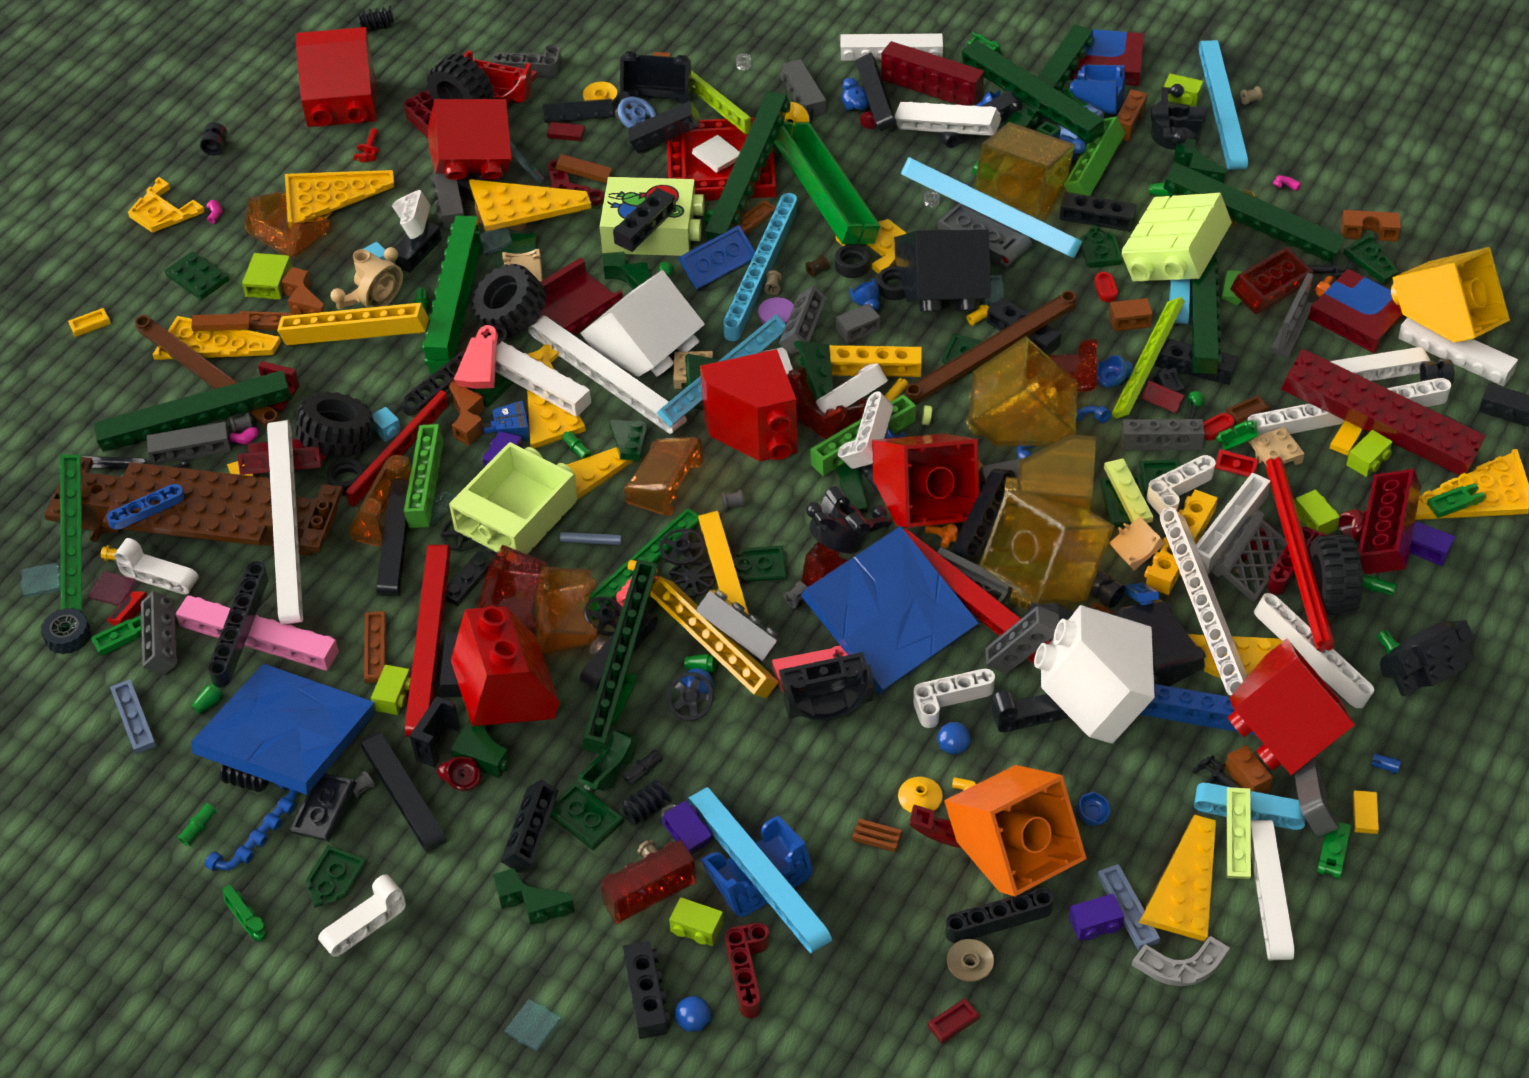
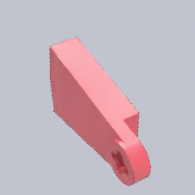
M485 325L481 327L476 338H471L454 378L458 386L475 389L494 388L498 333L493 326ZM490 332L491 335L485 338L484 335H488V333Z
M835 646L831 649L773 659L772 670L776 680L779 681L778 686L784 693L779 670L837 658L835 655L838 654L840 657L847 654L841 646Z

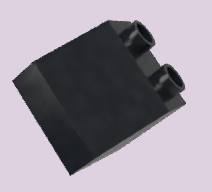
M989 230L913 231L894 237L895 261L907 302H920L921 312L942 311V301H956V311L978 310V300L991 298Z

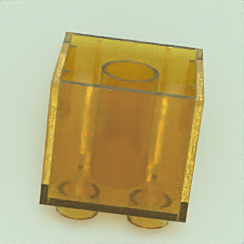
M1008 122L982 143L974 189L1045 223L1068 178L1075 144Z
M1025 336L973 371L972 388L969 392L970 410L967 417L968 427L976 436H985L995 446H1058L1076 434L1078 382Z
M1069 435L1020 460L1018 478L1006 477L1004 502H1015V505L1004 504L1002 528L1013 529L1012 546L1086 552L1092 504L1096 436Z
M1006 490L979 566L1036 604L1086 601L1114 525L1084 507L1024 490Z

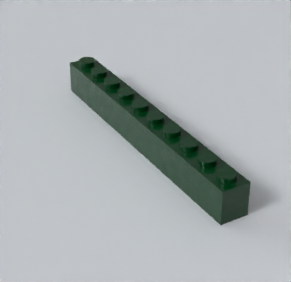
M1074 24L1037 78L1062 92L1064 84L1070 80L1073 71L1077 70L1081 59H1084L1089 48L1093 47L1095 42L1093 30ZM1022 101L1020 112H1013L996 136V150L1014 156L1019 150H1022L1024 142L1027 138L1031 137L1033 129L1039 125L1040 119L1043 114Z
M975 40L962 50L963 64L983 70L986 79L1007 92H1014L1019 100L1090 144L1104 133V119L1101 116L1096 115L1087 107L1067 97L1061 91L1051 87L1048 83L1043 82L985 44Z
M766 92L705 230L708 241L741 223L742 214L748 207L750 196L754 194V187L756 182L760 180V173L766 166L767 157L772 152L773 143L778 138L780 127L784 125L786 113L790 111L791 104L788 101L787 94Z
M1174 162L1163 186V189L1169 193L1177 195L1221 193L1231 219L1237 223L1245 224L1255 231L1263 232L1271 238L1279 239L1289 246L1297 247L1305 253L1313 254L1323 261L1332 263L1345 236Z
M1215 251L1200 279H1190L1193 373L1217 374V367L1222 364V355H1219L1221 354V343H1218L1221 340V331H1219V274L1217 273L1218 251Z
M284 370L97 421L94 422L96 441L102 452L147 440V435L186 429L276 403H282L292 399L289 383Z
M639 559L636 561L584 734L582 750L601 754L606 747L654 584L658 564Z

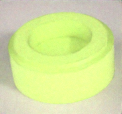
M924 405L922 425H930L931 406Z

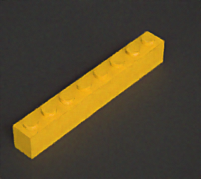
M421 303L282 316L277 331L286 345L422 333L426 331L429 317Z
M661 576L658 577L653 584L650 596L754 695L767 698L779 681L735 640L697 613L698 605L673 581Z

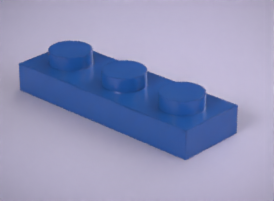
M1145 583L1125 585V594L1142 605L1152 604L1153 600H1159L1158 591Z

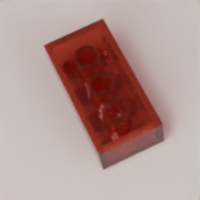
M1285 247L1238 274L1230 290L1255 314H1258L1299 290L1307 273L1312 274L1313 271L1292 250Z
M681 839L675 843L671 842L663 849L655 853H649L642 860L630 863L621 871L609 874L601 880L603 905L617 925L695 884V862Z

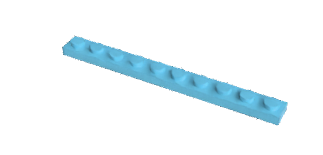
M777 314L774 315L718 362L762 352L783 334L786 324ZM701 376L657 412L669 427L703 400Z

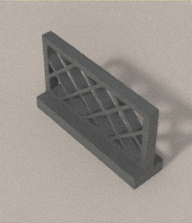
M1307 273L1272 345L1271 353L1286 358L1290 357L1309 318L1311 305L1313 304L1308 302L1313 274Z
M1260 510L1247 517L1212 570V573L1217 577L1223 575L1252 602L1262 592L1268 582L1270 571L1287 546L1286 539L1263 520L1265 515ZM1259 527L1265 530L1267 537H1260ZM1250 541H1256L1258 550H1251ZM1262 541H1268L1270 550L1263 549ZM1274 541L1283 546L1282 550L1275 549ZM1241 555H1247L1249 564H1242ZM1253 555H1259L1261 564L1254 563ZM1265 555L1272 556L1273 564H1267ZM1256 568L1263 569L1264 578H1258ZM1238 569L1240 578H1236L1231 574V570ZM1244 569L1251 570L1252 578H1246ZM1247 582L1254 583V593L1248 588Z
M942 547L938 550L937 553L973 582L982 586V589L987 593L1000 595L998 601L1001 604L1012 595L1011 581ZM973 615V617L977 620L978 623L986 626L977 617Z

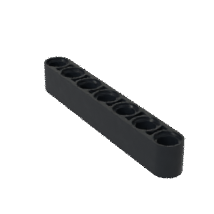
M869 52L856 59L855 62L875 122L879 130L883 131L897 124L876 60L872 53Z
M494 326L501 339H497V345H499L501 342H505L507 331L502 326ZM490 332L488 333V335H484V337L487 338L489 335H491ZM467 348L404 397L402 411L406 415L413 416L417 414L440 390L445 392L449 388V384L454 381L456 375L450 369L459 368ZM442 379L445 383L439 384L436 380ZM426 390L431 395L426 396L421 391ZM407 402H414L416 406L410 407L407 405Z
M391 479L377 578V595H400L408 532L404 507L410 479Z
M253 561L247 565L209 662L208 672L215 687L223 688L231 682L269 579L264 563L261 561Z
M378 732L360 741L365 755L424 851L428 852L446 843L447 841L442 829L382 733Z

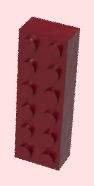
M890 41L881 53V77L883 81L961 106H976L983 98V70Z
M1414 469L1376 474L1373 477L1358 550L1364 574L1406 569L1421 485Z

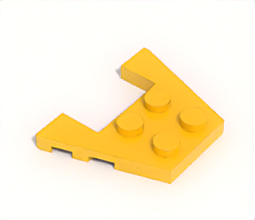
M158 177L155 180L154 186L146 190L147 194L143 198H139L128 211L131 219L153 233L203 214L205 211L204 207L194 200L177 209L159 197L170 190V185Z
M889 219L878 222L880 229L875 243L867 244L882 256V258L872 263V269L878 274L881 270L895 265L894 237L907 234Z

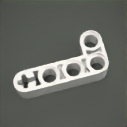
M417 190L396 200L392 204L393 209L401 219V226L410 239H414L423 233L430 210L428 200L421 190Z
M878 363L862 368L857 372L858 375L816 401L825 419L842 411L888 381Z
M875 392L868 398L856 440L843 444L838 450V456L852 469L872 464V440L884 439L893 405L881 392Z
M1208 455L1200 456L1153 479L1148 486L1147 502L1159 515L1167 507H1172L1178 511L1180 501L1178 496L1212 479L1216 464L1214 458Z
M126 538L114 554L118 568L124 576L176 593L187 595L199 579V575L191 568L143 554L140 544L131 538Z
M980 669L917 684L914 688L913 704L921 725L926 728L936 727L939 723L941 707L992 695L994 692L995 674L990 669Z
M382 875L375 880L372 885L374 892L372 897L320 933L318 940L332 957L343 954L404 910L406 903L403 892L389 875Z

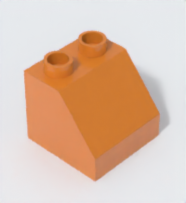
M1014 765L944 800L957 843L1001 893L1015 897L1087 859L1063 775Z

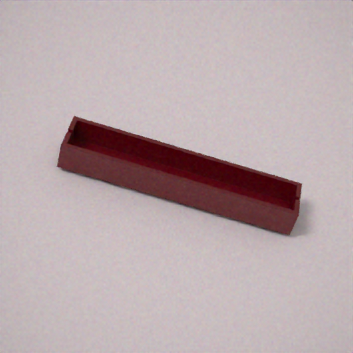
M1302 349L1281 389L1368 432L1374 430L1391 440L1393 444L1457 475L1467 473L1486 435L1305 349Z

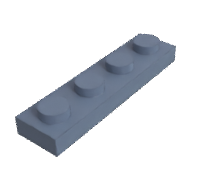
M131 679L111 686L110 689L135 755L156 747Z
M1119 864L1098 871L1097 877L1107 895L1114 894L1124 915L1123 924L1138 951L1145 944L1149 947L1158 944L1160 937L1155 928L1138 923L1145 910Z

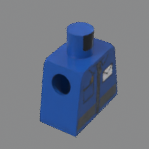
M523 401L494 409V421L483 422L485 434L493 432L498 434L500 431L521 436V441L530 440Z

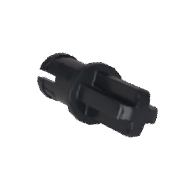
M652 750L642 760H637L636 765L623 774L624 781L628 784H633L641 776L648 775L649 770L663 760L661 754L656 757L658 751Z

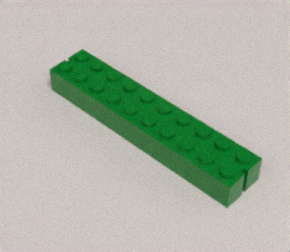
M784 122L774 143L841 244H874L880 224L809 122H795V125L792 122Z
M455 216L454 223H451V236H448V248H445L444 252L445 261H442L441 264L442 274L438 276L439 287L435 288L436 299L432 301L433 312L429 314V327L425 331L426 341L422 342V351L426 354L425 365L428 366L429 373L431 374L439 370L457 354L482 244L477 216Z

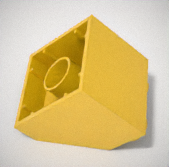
M1490 247L1428 261L1392 277L1394 284L1391 287V295L1394 302L1400 305L1402 314L1452 342L1476 338L1510 321Z

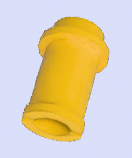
M980 305L978 310L967 315L966 318L969 324L974 326L984 318L987 319L989 306Z
M111 545L104 546L101 550V558L105 561H116L114 554L118 549L112 548Z

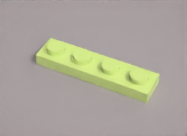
M1124 459L1104 463V469L1131 523L1139 516L1146 523L1153 522V515Z
M1227 788V878H1251L1250 788Z

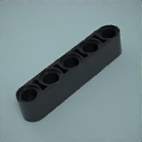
M1008 91L980 107L997 108L1001 117L1000 122L1008 119L1013 112H1020L1022 103L1014 92ZM938 132L948 148H953L976 136L975 134Z
M997 468L990 472L954 543L953 550L956 555L966 558L978 557L1015 485L1016 475L1014 471Z
M645 611L634 652L657 625L658 617L648 611ZM615 633L588 662L580 675L581 681L597 690Z
M1039 888L1015 897H1008L953 913L946 919V938L952 943H957L961 940L974 939L1046 918L1052 913L1054 895L1049 889Z

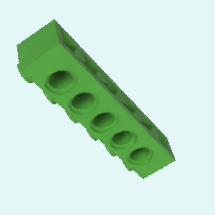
M904 394L891 401L893 409L887 429L891 430L894 434L916 420V405ZM862 419L810 449L811 465L822 476L835 470L836 466L845 464L838 456V450L843 444L856 440Z
M439 424L419 425L404 507V514L409 528L429 527L444 442Z

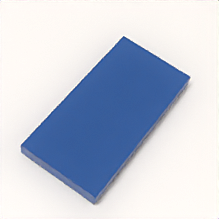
M740 225L683 254L678 260L694 287L698 290L750 262L755 254V250Z

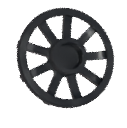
M699 560L691 566V570H688L685 565H675L669 572V580L671 581L673 576L682 577L673 582L676 585L684 582V586L681 589L684 593L687 587L693 588L694 594L685 593L689 597L705 594L711 589L715 581V573L710 564ZM696 564L702 566L701 568L695 571ZM681 567L685 573L676 572V570ZM705 569H707V570L710 572V574H700V573H701L702 571H704ZM701 578H711L710 584L702 581ZM701 584L706 589L698 593L696 586Z

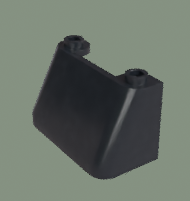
M634 51L625 52L620 57V98L652 96L672 98V100L679 98V103L690 101L692 99L691 60L686 55L668 57L640 55Z
M1156 600L1152 604H1136L1114 611V616L1151 626L1153 674L1157 676L1155 684L1171 686L1205 668L1204 659L1206 655L1203 649L1195 645L1172 614V609L1167 601Z

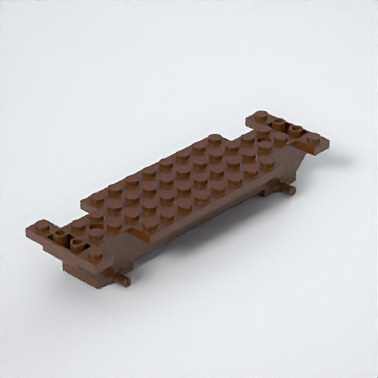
M81 457L82 529L93 531L90 537L92 542H98L102 533H119L120 529L115 530L109 526L107 514L110 511L166 486L178 484L182 487L185 496L182 502L122 529L259 546L266 545L271 546L272 551H274L270 478L133 462L129 463L124 476L120 477L89 473L94 464L93 460L89 457ZM60 483L44 514L47 521L60 522ZM322 484L317 499L296 497L299 555L312 556L313 552L320 553L338 511L337 506L343 493L342 486ZM154 500L150 504L156 505L160 503V500ZM134 509L131 513H138L141 509Z

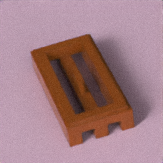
M858 819L852 841L896 852L902 830ZM860 833L873 836V838L860 835ZM881 839L892 841L893 843L882 841Z

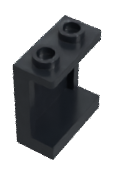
M436 696L410 734L416 761L435 768L439 762L435 745L447 728L459 731L460 724L456 705L451 700Z

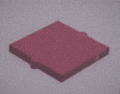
M103 571L98 581L94 582V587L89 593L88 598L120 606L126 597L131 594L130 591L136 583V579Z

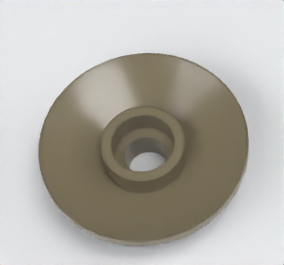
M965 939L955 943L949 949L947 965L950 972L958 979L975 982L984 979L990 974L994 965V957L990 948L983 942ZM967 963H973L974 965H973V966H968V965H966V964H967Z

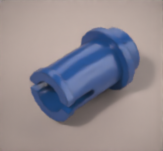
M1375 753L1371 767L1391 771V774L1398 773L1401 760H1397V757L1393 759Z

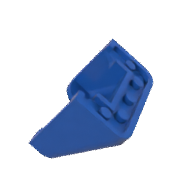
M1083 65L1082 69L1078 70V79H1074L1071 82L1070 93H1073L1074 97L1109 115H1117L1124 101L1125 65Z
M778 815L767 821L761 829L763 839L758 841L756 845L788 883L795 888L808 880L813 872L806 843ZM714 852L701 859L704 869L737 916H747L768 904L766 899L732 858L725 860L721 853Z

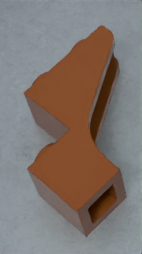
M291 267L281 281L284 294L290 296L288 299L290 312L295 315L324 312L323 303L308 290L311 285L308 271Z
M452 381L449 384V389L452 393L451 400L460 415L452 424L454 438L470 446L484 433L483 421L478 416L484 411L483 398L479 393L473 392L466 387L458 386L456 382Z

